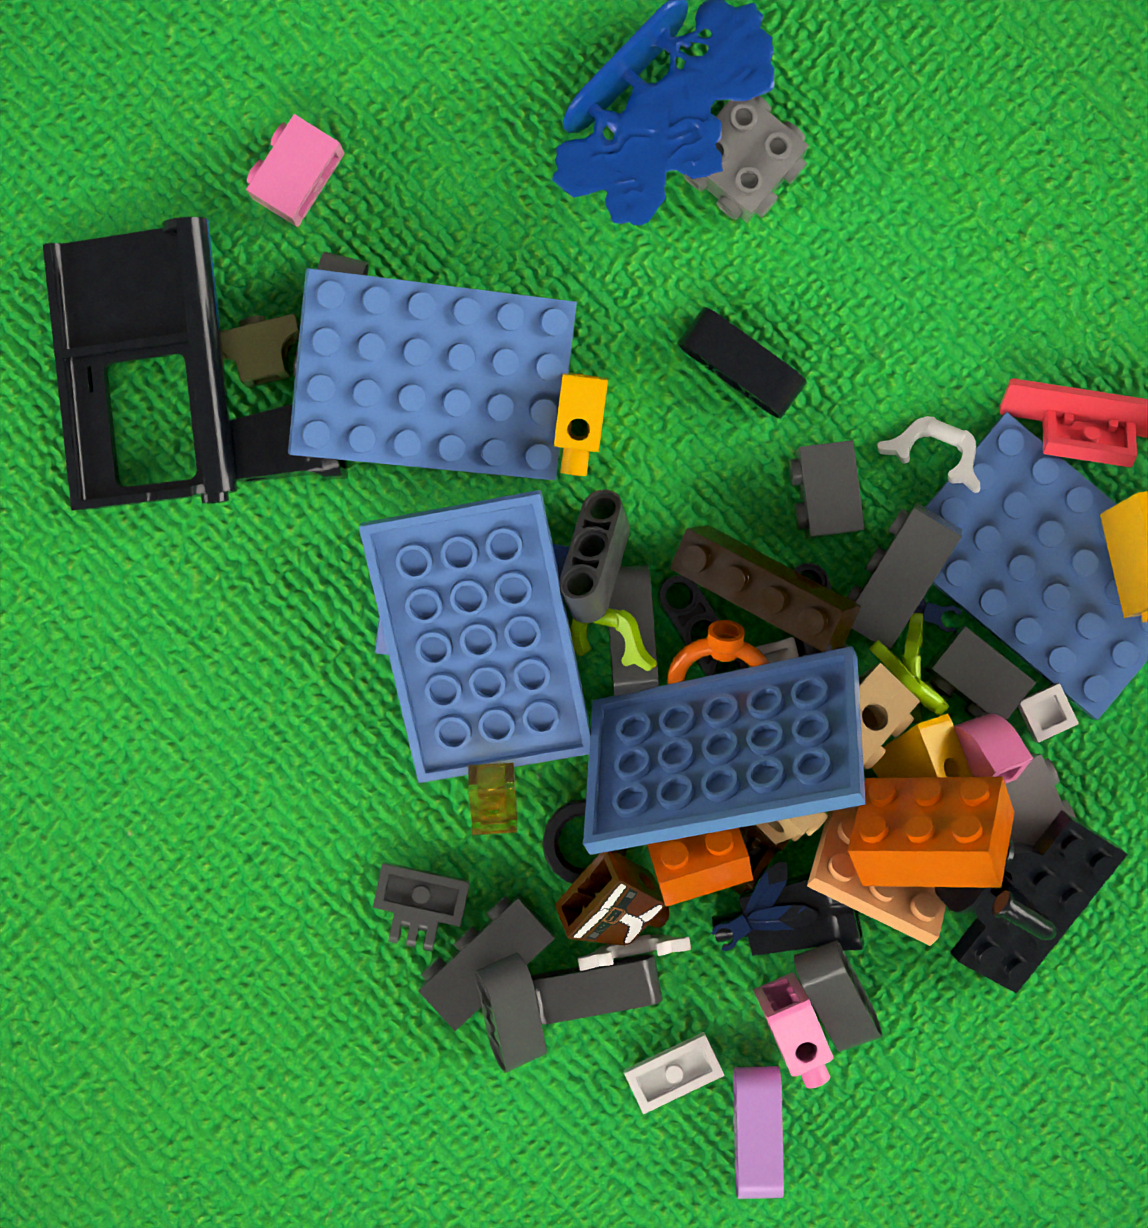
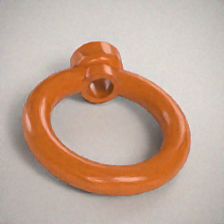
M719 620L709 625L707 638L694 641L677 653L669 667L667 683L673 684L685 681L689 667L695 661L708 655L721 662H730L739 658L750 667L769 664L770 662L760 650L744 641L745 631L740 624L730 620Z

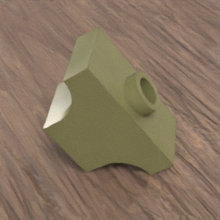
M295 314L266 320L265 316H252L240 320V327L220 332L223 359L235 361L241 382L248 388L291 378L288 366V353L291 347L299 341L300 321Z

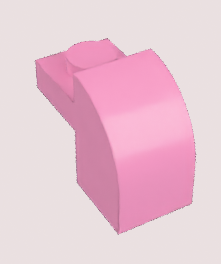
M986 714L954 726L973 777L1003 776L1006 784L1017 780L1033 759L1013 726L997 714Z

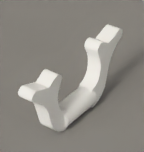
M926 416L914 421L900 436L878 443V452L880 454L896 455L904 464L909 462L911 447L919 438L931 436L953 445L962 453V458L959 464L949 471V482L952 484L963 483L974 493L980 491V481L973 470L976 441L967 430H961L941 422L935 417Z
M647 934L638 936L631 944L625 946L606 944L588 955L579 957L580 971L599 966H610L614 964L613 958L617 959L653 952V950H657L658 956L691 950L690 939L688 936L671 937L664 934Z

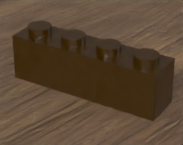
M709 525L686 529L670 566L671 570L824 653L844 645L862 607Z

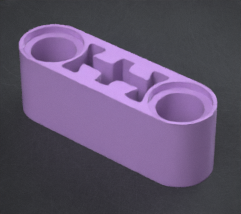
M779 1066L734 1067V1145L737 1199L783 1198V1126Z

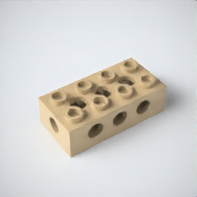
M881 663L858 675L863 767L866 770L871 768L886 752L881 745L891 735L894 737L899 736L912 723L914 717L910 712L920 702ZM822 812L756 825L775 844L790 838L795 842L805 833L808 836L812 835L826 821L828 815Z

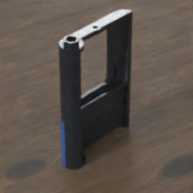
M173 218L163 221V228L69 243L43 244L71 510L100 509L192 497H201L202 504L222 503L229 501L228 493L237 492L209 220L207 218ZM180 354L184 357L197 467L196 475L187 480L124 487L119 480L108 369L115 363Z

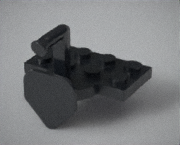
M1062 810L1034 846L1022 842L1013 843L1010 838L1001 888L935 887L936 895L950 910L957 914L972 912L977 917L950 953L959 963L1017 994L1128 854L1117 844Z

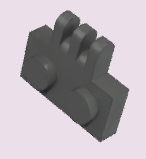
M383 862L373 908L394 912L388 942L397 944L401 937V927H407L409 932L406 946L415 948L420 930L427 932L424 937L423 950L432 951L439 922L461 926L471 881Z

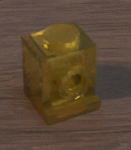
M514 764L468 765V793L472 835L517 833V793Z

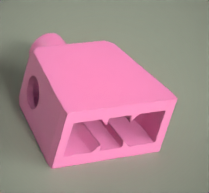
M789 973L753 989L791 1076L801 1075L806 1088H816L828 1082L830 1074L825 1064L833 1059V1055L812 1004L795 973Z

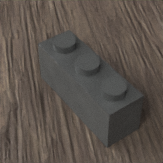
M915 502L910 512L903 508L900 510L888 532L895 535L886 550L879 546L877 547L865 567V570L870 572L871 575L862 588L854 584L846 597L862 606L852 629L874 642L879 640L889 650L962 537L961 528Z
M520 894L512 900L506 895L501 898L486 913L491 919L479 931L474 926L470 927L455 941L453 945L458 950L446 962L439 956L420 974L425 981L421 984L418 992L454 1031L481 1008L474 971L516 952L520 954L527 965L555 939L554 930Z

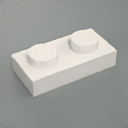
M705 1032L624 1069V1075L643 1114L724 1076Z

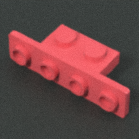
M1013 378L1009 380L1000 404L1001 415L1008 412L1012 417L1042 421L1043 454L1132 468L1137 458L1136 436L1148 438V399Z

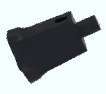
M293 404L230 420L236 481L248 483L312 474L321 475L328 479L348 478V467L346 460L288 454Z
M809 873L787 879L781 894L773 906L804 904L817 911V920L805 928L795 930L762 931L753 929L742 938L748 937L752 956L815 948L836 940L839 941L844 951L863 950L864 937L859 911L807 887L810 877ZM755 888L743 892L739 897L741 911L712 916L713 928L719 922L730 921L744 913ZM727 928L719 929L715 935L716 941L720 943L733 940V933Z

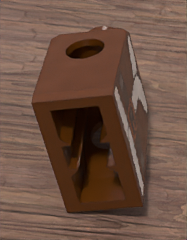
M615 851L600 853L555 903L567 938L625 946L631 944L647 926L663 927L669 917V907L665 906L654 875L648 869Z

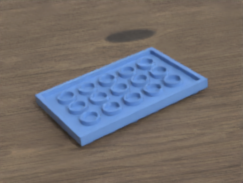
M306 268L288 454L556 480L560 447L554 446L562 375L569 372L577 302Z
M1006 412L976 446L973 470L980 481V491L974 493L963 483L952 484L948 479L925 506V508L962 529L961 539L932 584L1051 685L1060 683L1069 700L1092 719L1098 720L1148 661V623H1143L1141 616L1123 617L1100 518L1101 513L1117 504L1059 456L1043 454V442Z
M531 491L362 522L359 526L418 783L588 755L591 729L564 598L559 587L560 578L542 491Z
M853 646L658 686L632 694L593 700L583 845L590 855L866 804L858 659Z

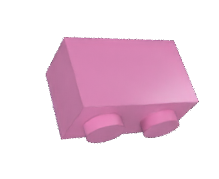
M294 114L288 124L283 122L276 129L270 143L273 148L264 161L258 160L250 170L247 177L249 186L246 190L254 201L298 228L345 153L340 142Z

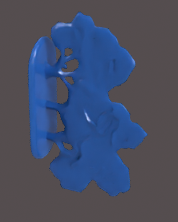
M668 0L595 74L571 102L563 119V129L568 133H578L595 121L594 132L584 139L565 141L556 148L555 162L558 170L553 174L552 180L573 198L605 190L607 192L605 203L613 223L624 224L630 222L632 225H643L649 222L666 199L664 188L668 171L677 170L682 174H686L691 179L707 177L713 173L722 172V155L716 149V143L721 139L722 124L721 120L710 113L711 106L715 100L748 101L770 92L774 88V67L770 62L774 52L772 37L760 28L763 14L757 10L754 2L734 7L724 0H706L697 10L695 31L678 37L675 36L687 16L688 2L687 0ZM703 29H708L712 35L710 38H701L698 33ZM690 42L707 45L708 51L703 56H689L680 51V46L688 49L691 46ZM663 49L669 52L670 68L660 81L646 83L639 77V74ZM677 57L685 60L683 69L677 68L675 63ZM629 85L633 87L626 109L619 114L606 110ZM605 126L615 134L613 139L608 140L604 137L603 130Z

